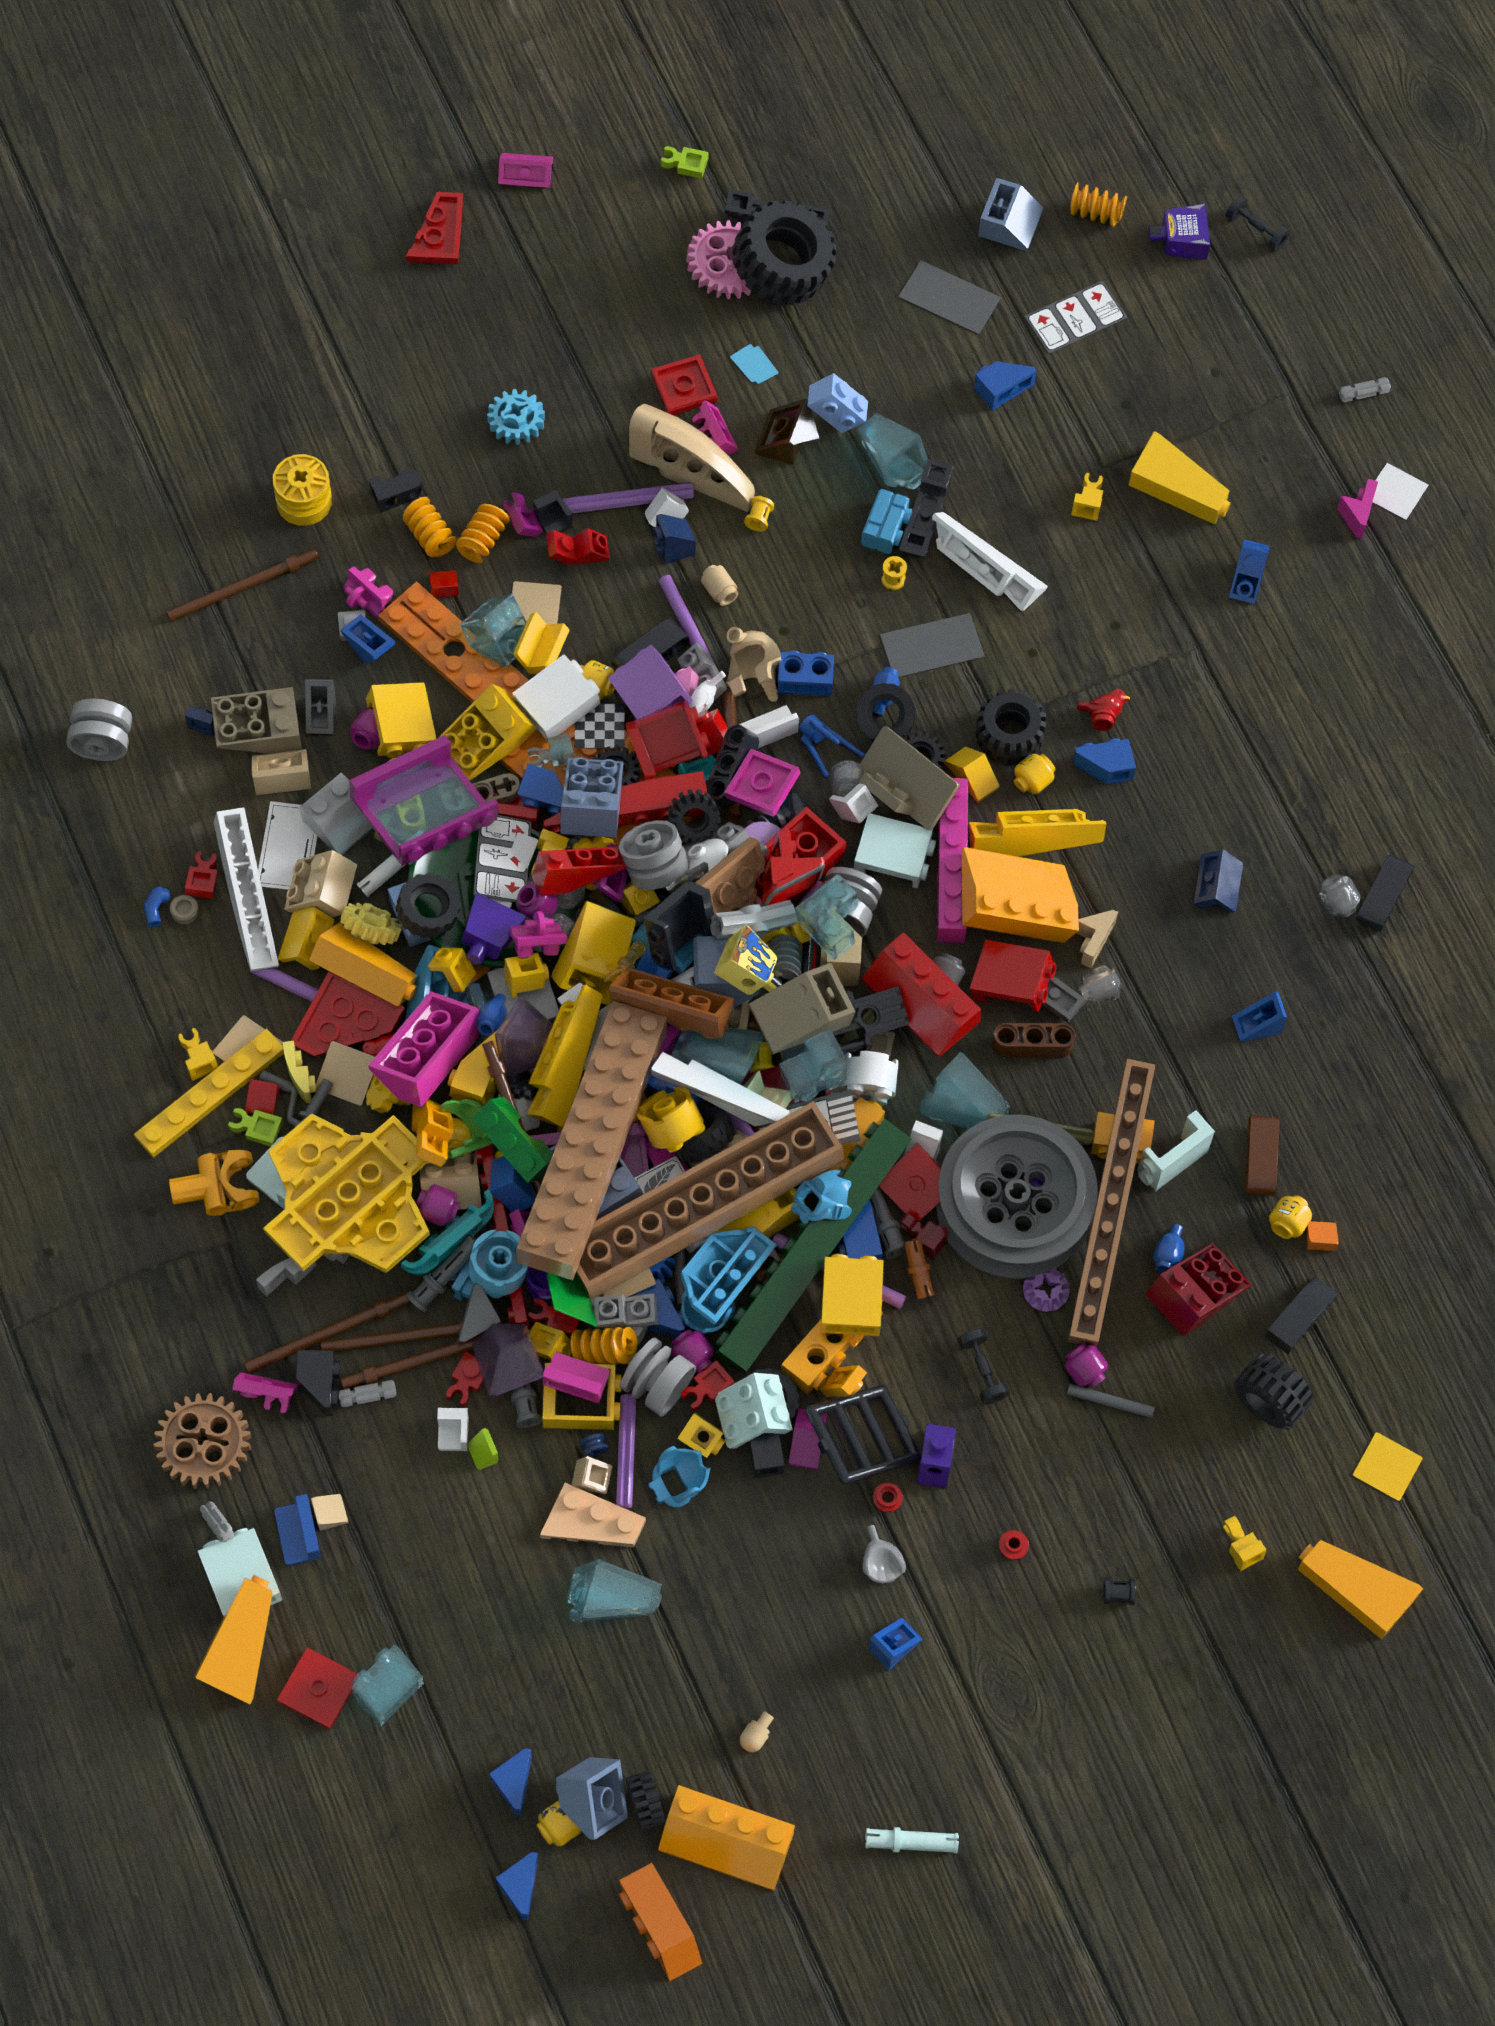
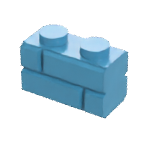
M880 489L863 529L861 544L887 554L892 553L894 545L899 547L904 531L901 530L902 525H908L912 514V509H909L910 499L906 496Z

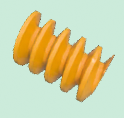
M1077 182L1070 204L1071 215H1076L1080 209L1081 218H1085L1090 212L1091 221H1095L1100 215L1101 224H1105L1108 218H1110V225L1114 227L1121 220L1127 196L1121 202L1118 201V193H1115L1111 199H1108V190H1105L1099 196L1097 187H1095L1092 193H1089L1088 185L1086 184L1080 191Z
M421 497L413 501L405 509L403 521L408 525L410 531L414 533L415 538L419 541L421 547L425 549L428 556L439 557L445 555L454 548L457 538L452 536L450 528H446V522L441 520L439 513L435 512L436 508L430 504L429 498Z
M481 504L477 509V513L472 516V521L467 524V529L462 532L461 537L456 541V547L461 555L472 562L483 563L481 556L487 557L489 555L488 548L492 549L495 545L493 540L500 538L498 532H503L505 530L504 524L510 522L508 514L494 505Z
M616 1327L614 1330L612 1328H605L604 1330L598 1328L594 1331L591 1329H585L584 1331L575 1330L570 1341L573 1358L591 1364H629L637 1351V1335L631 1327H626L624 1330L621 1327Z

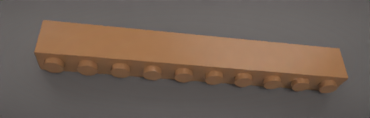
M1127 1059L1124 1067L1097 1197V1205L1093 1216L1067 1341L1069 1343L1078 1345L1085 1343L1086 1346L1095 1345L1097 1347L1155 1064Z

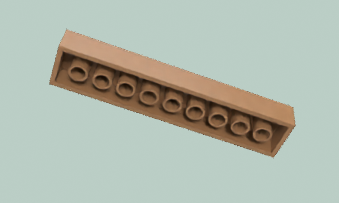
M612 1001L516 1248L517 1263L573 1280L651 1076V1068L657 1060L665 1039L667 1017Z
M813 1101L596 1220L576 1270V1275L592 1300L802 1184L803 1181L811 1179L844 1160L843 1147Z

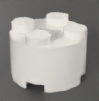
M860 1051L859 1057H851L850 1053L844 1054L842 1056L840 1092L851 1089L853 1102L861 1097L873 1100L880 1106L887 1105V1100L892 1099L896 1094L898 1060L888 1061L889 1055L872 1051Z

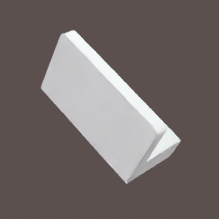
M786 705L740 725L758 736V748L797 733L799 717L797 713L791 714Z

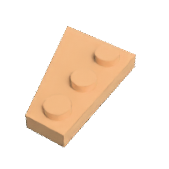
M564 1483L541 1531L540 1538H560L574 1542L580 1540L597 1542L604 1545L634 1547L646 1522V1518Z

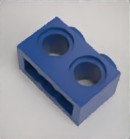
M794 650L780 652L781 661L779 662L777 694L832 697L834 655H828L824 652L808 654ZM789 669H794V670H797L798 672H796V673H789V672H787V670H789ZM815 671H823L824 674L818 675V674H815L814 672H815Z

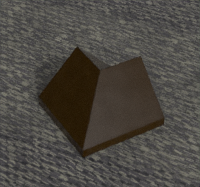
M806 398L770 409L755 449L757 455L794 465L801 443L819 438L812 409L808 407V400Z

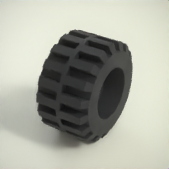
M1008 689V693H1004L1003 690L997 691L996 697L991 694L987 697V702H983L980 707L975 731L977 744L979 747L983 746L982 752L985 755L991 754V760L995 762L997 759L1002 760L1001 764L1007 765L1008 761H1012L1013 765L1019 764L1020 759L1024 760L1030 754H1037L1038 749L1041 748L1046 727V714L1042 712L1043 707L1040 702L1035 704L1036 698L1032 695L1029 697L1025 696L1026 692L1020 690L1019 693H1014V689ZM1004 720H1013L1020 723L1025 730L1017 734H1009L1000 730L996 724Z
M1259 1353L1233 1383L1240 1400L1254 1415L1265 1423L1281 1430H1290L1312 1405L1314 1400L1312 1391L1304 1379L1285 1362L1268 1354Z

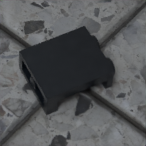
M688 880L644 917L652 961L657 965L673 970L677 967L674 953L696 934L715 936L712 935L710 929L711 917L714 915L710 889Z

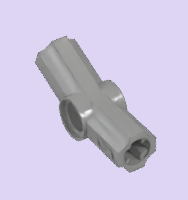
M790 900L763 907L754 904L743 907L738 911L715 913L711 917L710 929L712 935H715L717 939H725L747 925L761 938L770 931L796 925V912Z

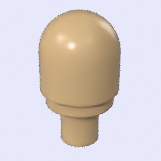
M764 1711L757 1722L752 1720L751 1723H748L740 1736L741 1747L747 1752L760 1750L769 1737L770 1731L767 1728L774 1718Z

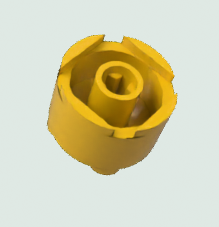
M681 1086L673 1087L675 1092L669 1094L662 1090L652 1095L640 1106L641 1114L637 1113V1117L652 1146L659 1149L667 1148L668 1152L679 1150L682 1148L683 1142L701 1134L705 1130L703 1117L689 1090Z

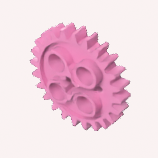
M730 220L727 221L726 226H722L717 221L715 228L707 224L706 231L699 229L698 235L692 237L691 244L688 246L686 262L689 263L687 270L693 272L692 280L700 279L698 287L708 286V294L715 290L717 298L722 293L726 294L727 299H730L731 293H735L738 299H740L742 292L747 296L751 294V291L745 286L746 281H741L737 271L739 269L734 267L732 260L734 257L732 247L741 229L740 222L735 227L731 226Z

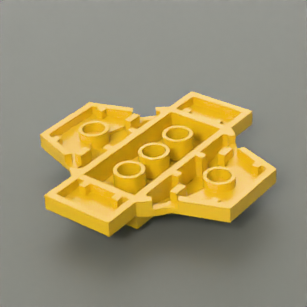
M311 1113L268 1150L269 1156L287 1193L285 1210L263 1228L264 1232L303 1272L323 1254L325 1256L329 1254H349L387 1273L430 1235L425 1221L411 1196L412 1176L427 1164V1162L416 1155L417 1138L394 1115L373 1133L361 1132V1135L351 1136L345 1133L344 1129Z

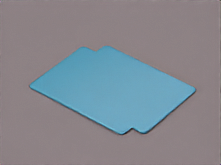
M749 344L730 356L751 382L756 381L757 384H760L778 374L776 368L759 346L754 348L752 344Z

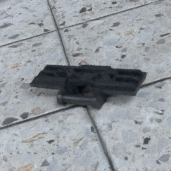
M899 986L855 1000L853 993L846 990L845 992L855 1010L850 1026L820 1036L815 1041L810 1040L780 1051L783 1063L815 1053L819 1054L820 1060H830L861 1049L867 1051L872 1048L870 1036L909 1025ZM865 1008L872 1010L874 1013V1021L870 1025L863 1023L861 1020V1012ZM856 1029L858 1039L832 1047L828 1046L830 1045L829 1037Z

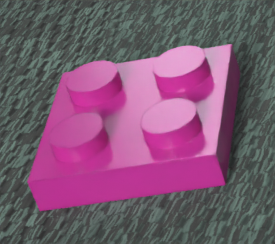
M750 749L724 793L726 798L774 817L800 775V770L797 766Z

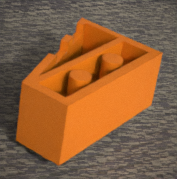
M650 1863L620 1879L623 1891L619 1894L621 1902L627 1911L632 1909L635 1915L632 1920L640 1935L645 1934L648 1939L646 1944L654 1959L658 1958L669 1981L701 1965L702 1960L695 1937L654 1865Z

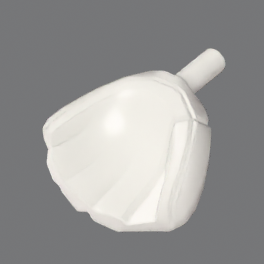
M723 671L718 673L713 679L706 680L697 687L691 696L693 701L689 703L690 708L695 706L698 713L710 708L716 694L715 685L726 676Z

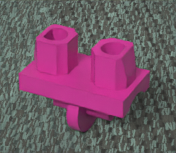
M356 567L350 568L348 570V580L343 587L349 595L346 601L347 605L351 608L360 605L378 618L385 605L391 601L393 590L388 585L376 587L374 585L376 580L375 574L369 568L361 571Z
M542 911L534 912L533 920H525V925L510 926V935L514 940L515 951L521 958L531 957L533 955V946L541 945L543 954L548 956L558 955L560 945L567 943V935L562 932L560 923H554L553 918L545 919Z

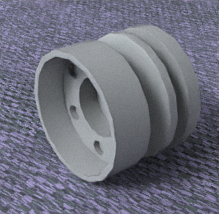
M846 867L831 868L826 874L825 882H823L821 889L822 894L818 895L813 910H815L822 924L823 920H828L829 910H835L862 937L867 933L873 916L872 911L876 909L882 888L876 880L861 871Z
M652 1338L630 1361L621 1380L620 1388L625 1392H630L633 1389L632 1397L635 1399H639L648 1391L645 1406L659 1416H664L677 1403L682 1391L690 1384L696 1371V1365L681 1355L676 1356L668 1363L671 1348L664 1346L661 1349L662 1342L657 1338Z

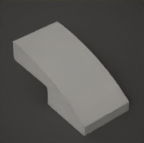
M288 1258L276 1264L256 1279L258 1289L267 1297L287 1278L296 1285L317 1266L316 1261L303 1272Z

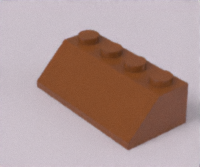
M629 967L614 980L609 988L611 1003L616 1001L667 1017V1023L674 1025L676 1029L681 1031L692 1030L701 1033L703 1037L708 1039H721L728 1030L735 999Z

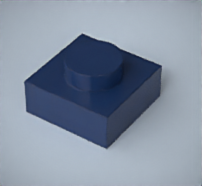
M189 706L185 714L188 728L214 736L215 729L212 712L205 708L196 709Z

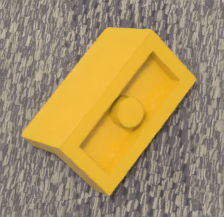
M532 612L513 655L529 674H538L557 660L569 629L564 623L547 625L537 612Z
M316 907L294 911L278 960L282 963L296 960L310 970L319 969L320 966L309 961L318 937L332 928L335 919Z

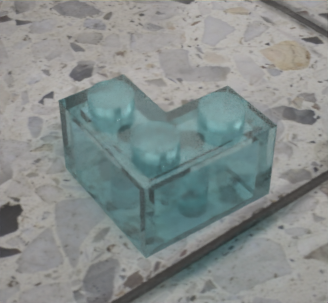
M837 874L795 908L797 922L833 960L855 944L854 930L843 918L858 907L857 893Z
M831 1029L805 1040L804 1053L779 1064L780 1075L795 1103L801 1100L809 1101L816 1097L818 1092L827 1088L829 1090L835 1089L847 1080L846 1057Z

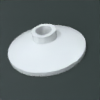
M709 839L692 846L686 853L689 860L688 869L681 878L685 881L699 880L728 855L726 843L721 839Z

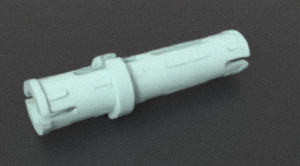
M894 1827L893 1830L866 1828L865 1848L892 1849L893 1852L898 1853L900 1849L958 1853L959 1841L957 1839L959 1835L958 1833L901 1831L899 1827Z

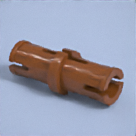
M921 1238L903 1242L910 1266L907 1270L908 1274H912L917 1299L926 1298L927 1295H935L928 1271L931 1267L930 1263H926Z

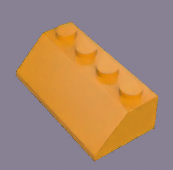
M678 1785L658 1851L774 1891L794 1834L795 1825Z

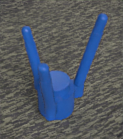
M815 715L805 718L799 726V731L803 734L800 740L807 746L824 777H828L829 773L812 744L813 741L819 743L826 737L835 744L840 742L860 757H865L863 751L830 729Z

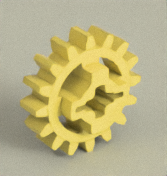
M349 903L348 906L344 907L340 923L344 924V928L352 930L351 934L354 937L366 940L370 944H378L379 942L383 945H386V942L393 944L394 941L397 942L402 930V925L397 923V919L390 918L391 914L388 911L381 910L369 903H364L363 906L360 903H356V906Z

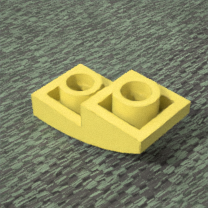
M294 1041L283 1042L285 1060L292 1083L305 1103H310L312 1100L311 1093L316 1092L315 1075L309 1076L308 1066H303L301 1050L296 1051Z

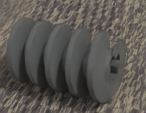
M779 935L773 938L768 944V947L777 957L772 973L782 980L781 985L801 975L803 955L801 942L791 935Z

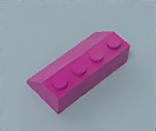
M430 991L368 1065L369 1070L398 1099L422 1107L481 1035L477 1026L479 1009Z

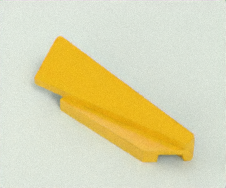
M1078 809L997 812L996 823L969 822L970 848L1019 857L1101 843L1104 841L1106 821L1087 820L1085 812Z
M587 985L581 986L578 997L574 1002L567 1000L561 1005L528 1083L539 1088L527 1111V1115L563 1128L578 1091L603 997L601 993Z

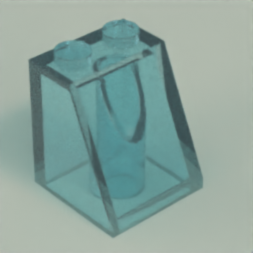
M728 1027V1030L721 1039H708L703 1037L701 1033L692 1030L688 1032L682 1031L670 1056L687 1065L693 1059L741 1085L752 1066L764 1035L759 1031Z

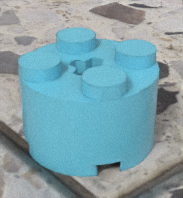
M487 1231L475 1241L471 1251L467 1269L469 1277L473 1284L481 1285L485 1294L492 1298H500L516 1291L523 1283L528 1266L517 1263L516 1248L521 1237L511 1231Z

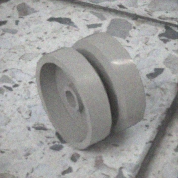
M84 699L73 705L70 716L71 726L68 729L66 740L67 747L73 753L92 760L112 761L124 757L128 749V733L131 730L132 724L131 712L126 707L105 699Z
M658 820L646 822L634 827L621 839L619 851L634 886L647 890L663 888L680 879L687 871L689 860L681 845L682 841L674 824Z

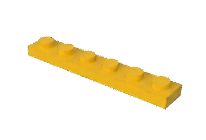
M266 1028L134 1134L135 1139L154 1158L284 1054L283 1045Z

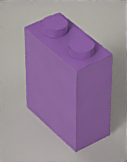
M652 645L639 651L633 659L617 668L608 677L636 719L686 700L688 704L693 701L664 658Z

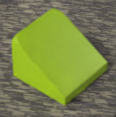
M484 1428L468 1443L469 1451L478 1470L494 1465L499 1461L498 1452L488 1429Z

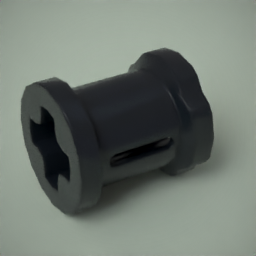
M1104 1578V1604L1128 1602L1129 1605H1135V1578H1130L1129 1581H1111L1110 1578Z

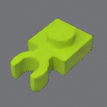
M667 146L664 148V155L672 158H661V166L663 168L671 169L677 167V174L703 178L708 161V152L683 147L682 153H680L673 147Z
M234 1109V1116L242 1118V1121L237 1124L229 1122L228 1126L231 1131L240 1133L245 1130L247 1131L245 1134L247 1140L267 1146H272L275 1143L283 1123L281 1117L255 1110L251 1117L243 1109Z

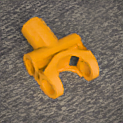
M228 1150V1152L218 1154H204L197 1159L199 1174L169 1179L174 1205L204 1199L206 1214L210 1216H219L226 1212L245 1210L255 1206L260 1201L258 1191L238 1189L229 1183L234 1173L253 1163L252 1153L245 1150ZM219 1159H223L222 1168L220 1167ZM225 1195L230 1200V1206L226 1204Z

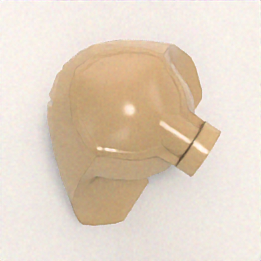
M731 627L727 632V640L732 643L729 674L725 683L726 687L729 686L733 696L737 697L746 692L743 680L756 677L759 684H762L770 701H777L778 691L775 669L781 661V653L778 646L764 632L752 630L743 632L740 628Z

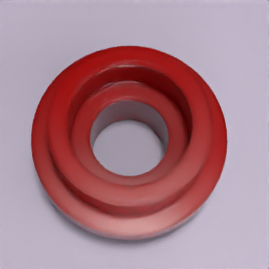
M880 1484L873 1493L874 1505L882 1512H893L902 1503V1492L895 1484ZM889 1494L893 1497V1501L889 1503L884 1502L882 1496Z
M1016 1530L1005 1532L999 1541L1001 1554L1009 1560L1023 1558L1029 1548L1027 1537L1022 1532ZM1016 1540L1019 1543V1547L1016 1549L1011 1548L1009 1541Z

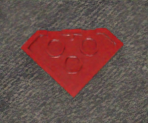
M329 971L291 1041H294L296 1048L317 1058L327 1054L332 1041L352 1047L393 1033L406 1008L402 1005L397 1007Z

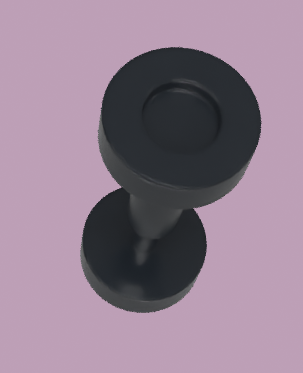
M1241 195L1238 196L1229 206L1226 217L1231 221H1235L1240 215L1248 219L1250 225L1263 233L1265 231L1272 236L1268 247L1275 252L1278 251L1288 239L1290 230L1283 225L1274 232L1268 228V224L1254 214L1251 216L1244 211L1248 200Z
M983 1328L974 1329L961 1335L957 1341L961 1349H974L977 1356L975 1362L981 1377L986 1379L989 1388L980 1393V1398L983 1404H992L1006 1398L1010 1391L1007 1384L994 1385L991 1378L993 1373L986 1355H982L978 1346L985 1342L988 1337Z

